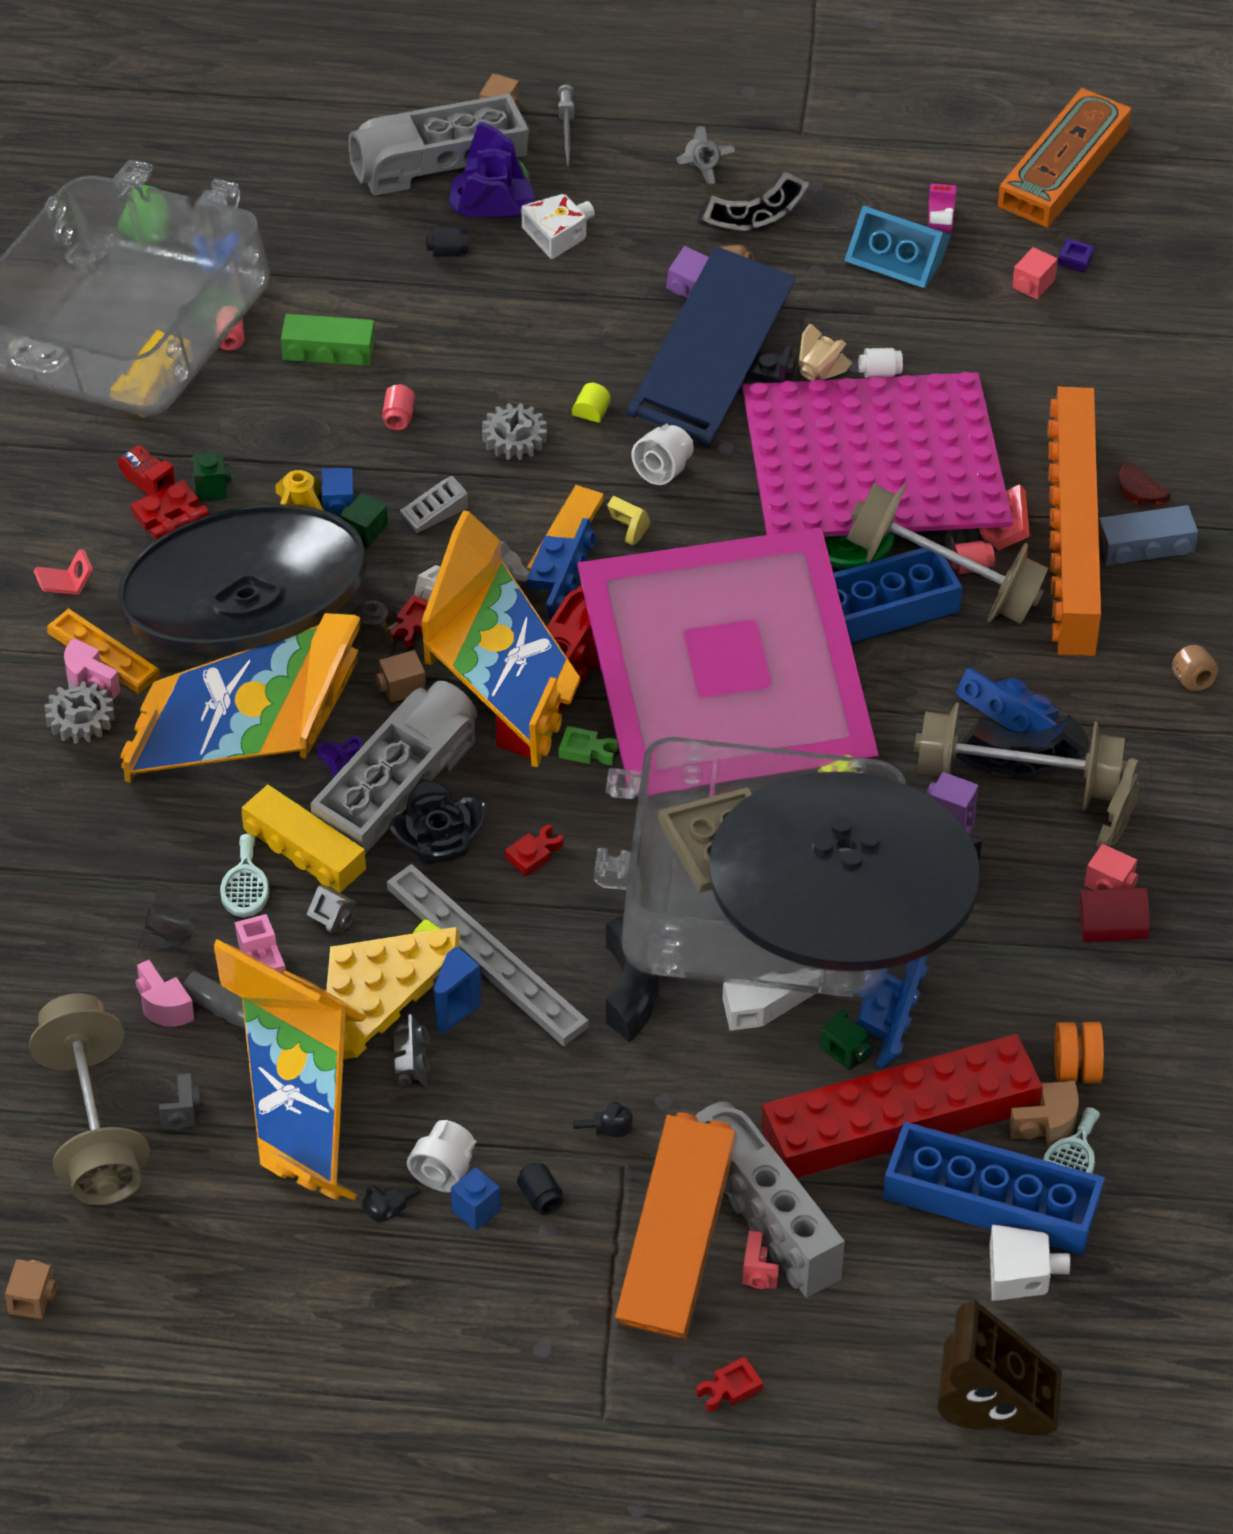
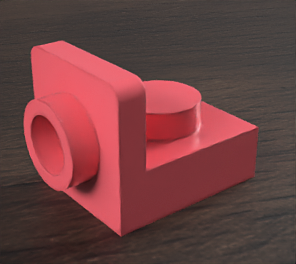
M749 1230L743 1265L742 1285H748L756 1289H776L779 1265L766 1263L768 1247L762 1246L763 1232Z

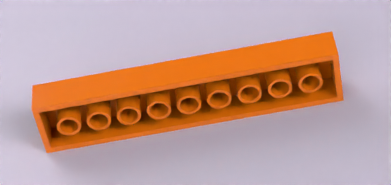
M1058 387L1056 399H1051L1050 417H1054V420H1048L1047 437L1053 439V442L1049 441L1048 460L1053 461V464L1049 463L1048 481L1054 483V486L1049 487V504L1054 506V508H1050L1049 526L1055 528V531L1050 532V549L1055 551V553H1051L1050 572L1056 574V576L1051 578V595H1054L1057 599H1052L1051 618L1057 621V623L1052 624V642L1058 643L1059 655L1095 656L1101 619L1094 388Z

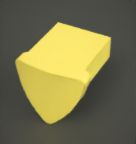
M613 496L607 507L613 519L629 526L625 542L633 546L651 524L649 516L645 510Z

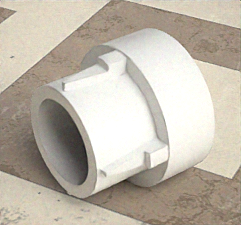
M667 423L662 427H657L634 444L632 449L634 467L646 481L655 485L667 484L683 471L686 461L692 456L693 439L691 440L688 433L678 426H669Z
M448 1120L438 1121L428 1137H422L417 1141L407 1159V1167L411 1174L427 1187L440 1192H451V1187L467 1174L469 1161L472 1158L471 1153L477 1141L461 1125Z

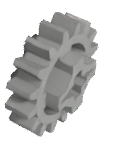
M509 403L507 404V409L503 410L500 407H496V414H487V420L482 422V440L486 442L487 450L495 449V456L498 457L504 453L506 454V460H510L512 455H516L519 460H522L523 454L526 453L532 457L534 456V449L542 450V443L547 441V422L543 421L542 413L534 415V407L524 410L521 403L517 408H513Z
M85 681L81 682L80 687H75L70 682L68 685L69 689L67 690L61 687L57 688L58 696L49 695V704H45L47 727H51L53 735L61 733L62 741L73 737L74 743H78L79 739L84 737L87 742H91V735L103 736L102 728L110 730V721L115 719L113 699L108 698L106 689L98 691V684L95 683L88 688Z

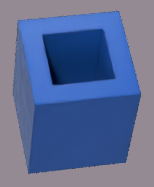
M322 469L323 510L340 516L343 509L354 502L353 469Z
M475 1167L451 1187V1210L476 1231L500 1211V1187Z

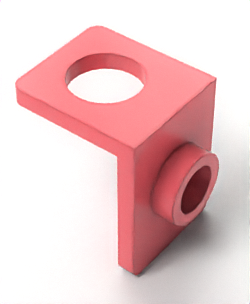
M79 549L68 570L36 567L34 573L44 592L79 595L93 568L85 550ZM80 562H82L83 572L81 577L79 578L78 566Z

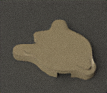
M1130 758L1126 764L1122 779L1107 810L1110 813L1108 821L1112 824L1111 827L1103 824L1096 844L1098 848L1102 844L1111 847L1118 842L1137 804L1140 787L1138 782L1140 775L1137 774L1140 761Z

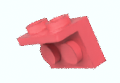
M1020 485L1006 491L1013 526L979 528L982 538L986 542H990L998 551L1030 537L1026 491Z

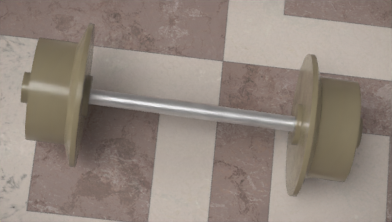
M873 483L864 503L858 500L850 516L855 519V522L846 540L867 549V564L871 562L882 538L886 537L888 531H891L1000 584L999 593L989 613L987 622L990 623L997 615L1001 614L1021 624L1031 605L1037 606L1044 592L1040 586L1045 578L1048 567L1027 558V543L1021 548L1011 569L1003 576L894 523L893 521L896 517L894 513L907 485L904 484L896 493H893Z
M956 702L950 714L926 711L922 733H916L914 752H919L917 775L939 778L942 772L951 775L952 763L956 758V753L1084 770L1083 778H1086L1082 808L1084 811H1086L1092 799L1112 800L1128 762L1122 760L1125 738L1101 735L1098 721H1094L1090 753L1087 752L1086 760L958 743L959 735H956L960 707L958 702Z
M83 993L63 995L48 1002L40 1010L38 1015L39 1026L31 1035L29 1049L34 1060L47 1068L55 1070L78 1069L90 1130L69 1139L57 1150L53 1158V1168L56 1176L61 1181L72 1186L73 1194L79 1201L91 1205L112 1204L131 1196L139 1188L142 1181L140 1170L147 1163L150 1155L149 1144L140 1133L122 1127L100 1128L88 1071L89 1066H94L108 1059L120 1048L124 1040V1029L118 1018L105 1011V1006L99 998Z

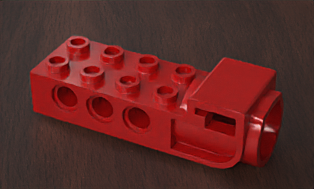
M580 585L565 597L548 623L547 629L579 675L580 683H583L587 678L589 667L601 668L582 585ZM560 703V705H559V708H558V713H559V714H561V712H562L561 710H562L563 707L565 706L564 703ZM496 715V746L531 759L530 746Z

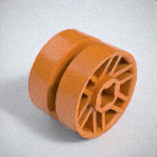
M1075 1022L1056 1023L1054 1064L1057 1082L1075 1081L1076 1083L1078 1070H1080L1083 1084H1101L1104 1047L1100 1022H1082L1080 1036H1078Z

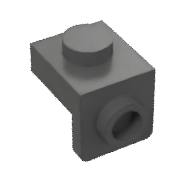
M318 885L306 915L326 925L325 930L330 933L344 932L354 919L353 910L357 902L325 885Z
M191 1073L177 1074L179 1102L159 1105L162 1129L179 1130L195 1126L194 1107H201L199 1086L192 1087Z

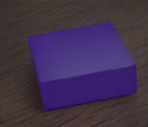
M1067 239L1058 256L1057 265L1085 272L1094 255L1095 246Z

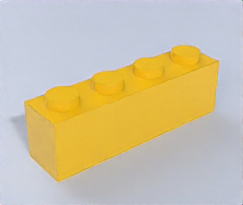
M267 784L241 807L243 828L248 834L258 837L267 843L275 853L283 854L292 860L296 867L306 870L317 877L321 884L327 887L330 886L341 893L366 870L364 848Z

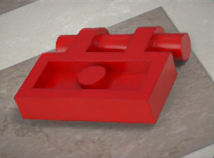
M184 480L130 504L131 513L145 531L150 530L154 540L186 523L209 515L207 507L205 505L199 506L198 497Z

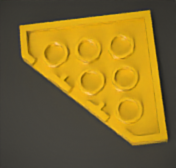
M457 927L330 947L326 991L366 1015L363 1022L345 1021L343 1059L358 1057L367 1049L365 1044L377 1032L382 1034L401 1016L400 1010L411 1000L416 1002L435 984L433 979L439 975L446 954L455 946L460 948V933Z

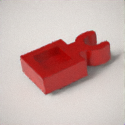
M415 595L410 597L396 616L398 624L390 631L391 642L395 643L398 637L406 636L404 644L405 648L409 649L415 642V633L423 635L422 618L428 604L427 600Z
M550 824L541 828L538 837L534 838L528 833L506 848L505 859L527 877L551 860V852L558 851L563 847L564 836L560 834L554 839H549L552 836V826Z
M743 1357L715 1371V1382L705 1381L700 1383L696 1387V1396L700 1398L706 1394L712 1395L713 1398L706 1401L705 1408L707 1412L717 1410L725 1399H728L731 1405L734 1406L763 1391V1382L748 1360Z

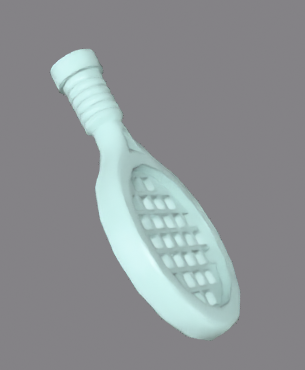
M251 834L240 836L241 862L226 873L220 886L221 901L225 909L232 915L242 918L254 916L260 912L269 897L268 879L264 872L251 861L253 858V846L255 845V837Z
M1087 1107L1077 1128L1078 1132L1073 1136L1059 1139L1053 1143L1044 1154L1043 1160L1063 1165V1162L1068 1163L1066 1167L1073 1165V1169L1079 1167L1081 1171L1084 1169L1087 1170L1086 1172L1093 1174L1095 1157L1094 1151L1087 1142V1136L1091 1133L1100 1113L1094 1108Z

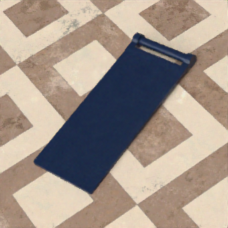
M718 246L714 247L634 399L631 400L626 415L633 418L638 416L661 426L667 423L669 426H678L685 430L690 437L701 441V445L710 448L725 415L795 282V276ZM643 401L706 425L708 428L706 430L645 407L642 403Z

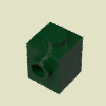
M223 452L192 454L195 490L198 500L227 499L226 482H232L230 464H224Z
M361 493L350 506L348 505L343 509L340 518L348 522L357 531L363 546L368 548L388 526L387 505Z

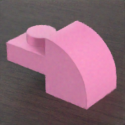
M73 638L64 652L68 684L72 682L75 687H80L81 682L85 681L86 687L90 688L96 683L98 684V691L106 689L108 698L114 699L120 693L118 671L101 663L100 650Z
M267 914L235 922L240 950L283 973L286 970L285 964L276 945L275 933Z
M150 960L137 965L139 979L135 983L141 995L142 1009L145 1017L153 1023L168 1027L184 1025L194 1020L192 999L177 977L164 982Z

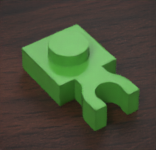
M567 726L559 747V758L590 764L591 759L595 758L603 764L612 766L614 753L606 751L617 752L619 748L617 739L613 738L598 739V732Z

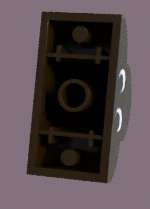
M972 1300L963 1304L957 1310L954 1333L945 1340L943 1345L938 1411L948 1422L967 1429H989L1002 1425L1011 1431L1026 1435L1052 1433L1058 1429L1062 1370L977 1300Z

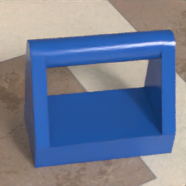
M457 946L446 954L434 987L436 1030L439 1033H446L481 1005L480 964Z

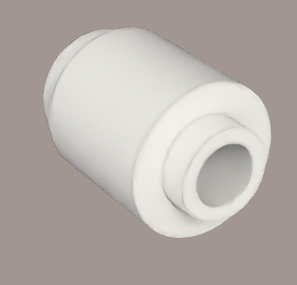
M894 348L864 349V354L859 355L858 358L859 372H864L865 378L901 375L903 369L902 352L895 351Z

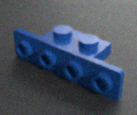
M582 519L574 539L545 536L530 569L529 579L526 580L528 588L551 590L546 603L550 620L565 597L571 591L576 590L579 576L577 564L578 562L587 561L589 550L595 546L596 533L591 528L590 519Z
M968 668L956 691L957 696L1012 732H1038L1057 725L1054 721L1060 710L1051 705V701L1047 697L1034 694L1028 690L1026 684L1018 679L1009 678L993 682L975 669Z
M927 955L908 963L902 981L880 969L874 970L870 975L855 1023L862 1026L866 1032L883 1040L876 1066L883 1068L890 1060L895 1061L903 1049L904 1044L900 1040L910 1026L912 1017L908 1015L920 995V991L916 989L928 969V966L925 965Z

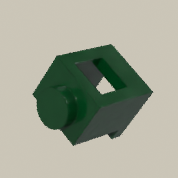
M842 1009L821 1027L819 1048L849 1071L859 1062H865L873 1052V1046L868 1043L869 1035L862 1026L848 1020V1012L845 1009Z

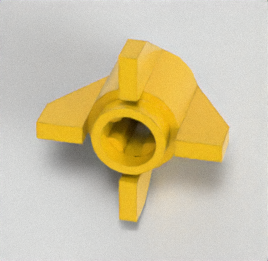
M295 470L289 472L275 485L276 494L282 497L280 504L300 505L323 510L317 498L322 492V482L307 471Z

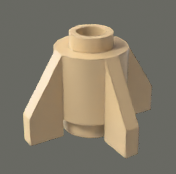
M809 324L802 333L798 362L801 368L800 373L808 380L813 381L815 379L824 380L846 372L852 364L844 354L840 353L846 343L843 340L834 342L826 336H821L822 333L812 324Z

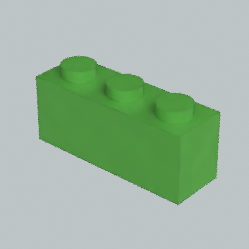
M286 314L281 336L282 360L371 366L375 343L374 320Z

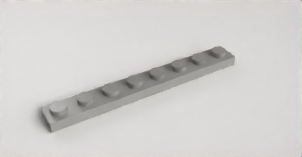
M412 864L387 881V890L422 921L424 919L429 920L440 929L457 927L460 933V949L480 964V973L562 1046H565L588 1029L589 1020Z

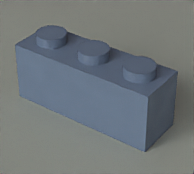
M1188 505L1101 517L1098 524L1099 547L1106 565L1195 553L1198 530Z

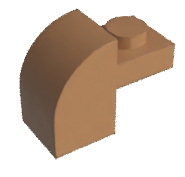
M1075 1081L1042 1083L1043 1090L1040 1106L1012 1108L1009 1125L1011 1139L1023 1138L1029 1140L1036 1137H1045L1047 1148H1049L1059 1139L1070 1137L1075 1129L1079 1105Z

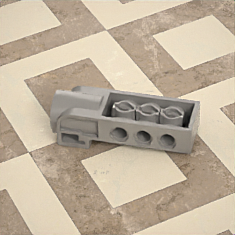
M510 94L382 116L366 121L357 131L350 133V163L361 184L367 183L373 196L410 189L411 179L415 176L466 167L471 141L479 122H484L500 130L507 138L511 139L517 157L527 156L529 129Z
M446 681L435 682L428 691L423 688L414 690L310 803L311 814L364 848L366 855L390 828L392 819L399 814L402 815L407 809V800L414 787L423 778L432 781L443 768L450 771L475 744V721L478 714L472 701L463 691Z
M718 1102L700 1111L696 1115L698 1122L710 1124L711 1120L722 1121L730 1124L731 1129L735 1130L737 1142L724 1193L729 1196L730 1204L735 1212L738 1214L742 1213L746 1218L750 1231L763 1232L762 1241L768 1247L770 1258L773 1262L781 1264L792 1287L795 1289L799 1288L803 1295L808 1298L842 1279L844 1239L751 1119L729 1102Z

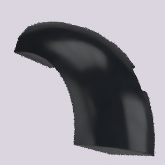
M783 171L773 181L769 190L754 200L747 202L730 201L712 195L702 205L697 222L709 228L730 232L748 231L764 227L788 213L799 202L809 183Z
M1068 715L1064 720L1051 728L1030 733L1007 731L980 718L961 742V744L1080 759L1089 750V740L1086 732L1071 715ZM956 753L957 758L978 770L989 774L992 771L1011 775V778H1035L1038 774L1053 770L1058 772L1066 768Z
M620 916L606 923V948L616 957L624 973L617 988L606 999V1023L630 1042L645 1027L652 1015L653 1006L658 996L659 980L656 962L649 943L629 919Z

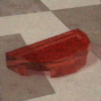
M1127 460L1121 466L1118 477L1119 488L1127 499L1137 504H1141L1142 501L1148 503L1156 502V505L1170 501L1171 493Z

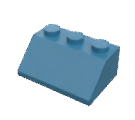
M863 206L844 261L926 288L942 263L951 235Z

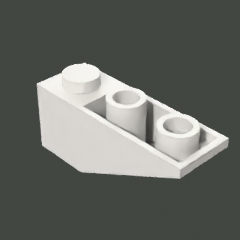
M802 968L797 971L770 972L765 975L738 976L724 980L723 1003L730 1031L762 1027L821 991L823 969Z

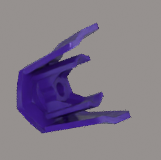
M479 122L471 141L465 172L453 179L449 205L456 213L466 216L503 217L522 214L523 205L534 202V193L529 180L524 175L513 141L507 138L500 130L484 122Z

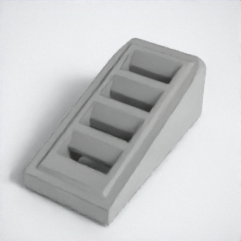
M450 476L401 509L400 515L418 533L468 509V494L453 476ZM420 512L424 517L420 519L416 513Z

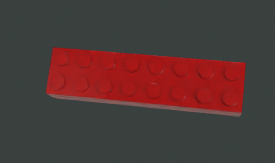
M1018 1034L764 1103L762 1104L761 1128L768 1143L792 1174L798 1178L894 1151L904 1122L952 1135L1009 1119L1012 1108L1040 1106L1043 1085Z

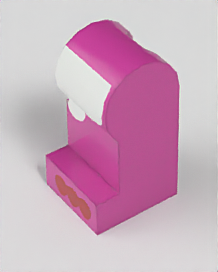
M930 183L929 228L951 235L956 195L955 185Z

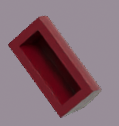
M1146 888L1081 891L1078 915L1083 942L1143 940L1149 938V904Z

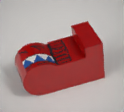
M137 445L118 459V466L123 475L148 496L175 484L173 465L166 460L160 462L142 446ZM161 480L163 485L158 488L157 481Z

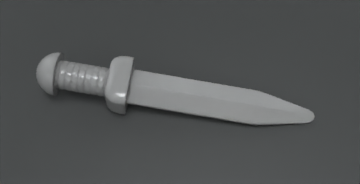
M562 85L557 92L560 97L558 118L559 120H564L565 154L567 166H569V120H573L575 117V108L572 102L574 90L570 85Z

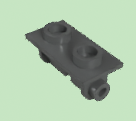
M410 1014L408 1015L409 1025L399 1024L393 1032L394 1053L396 1056L406 1054L394 1058L395 1079L401 1086H409L412 1081L419 1080L425 1088L427 1087V1072H430V1062L426 1055L429 1035L426 1027L420 1025L413 1015Z

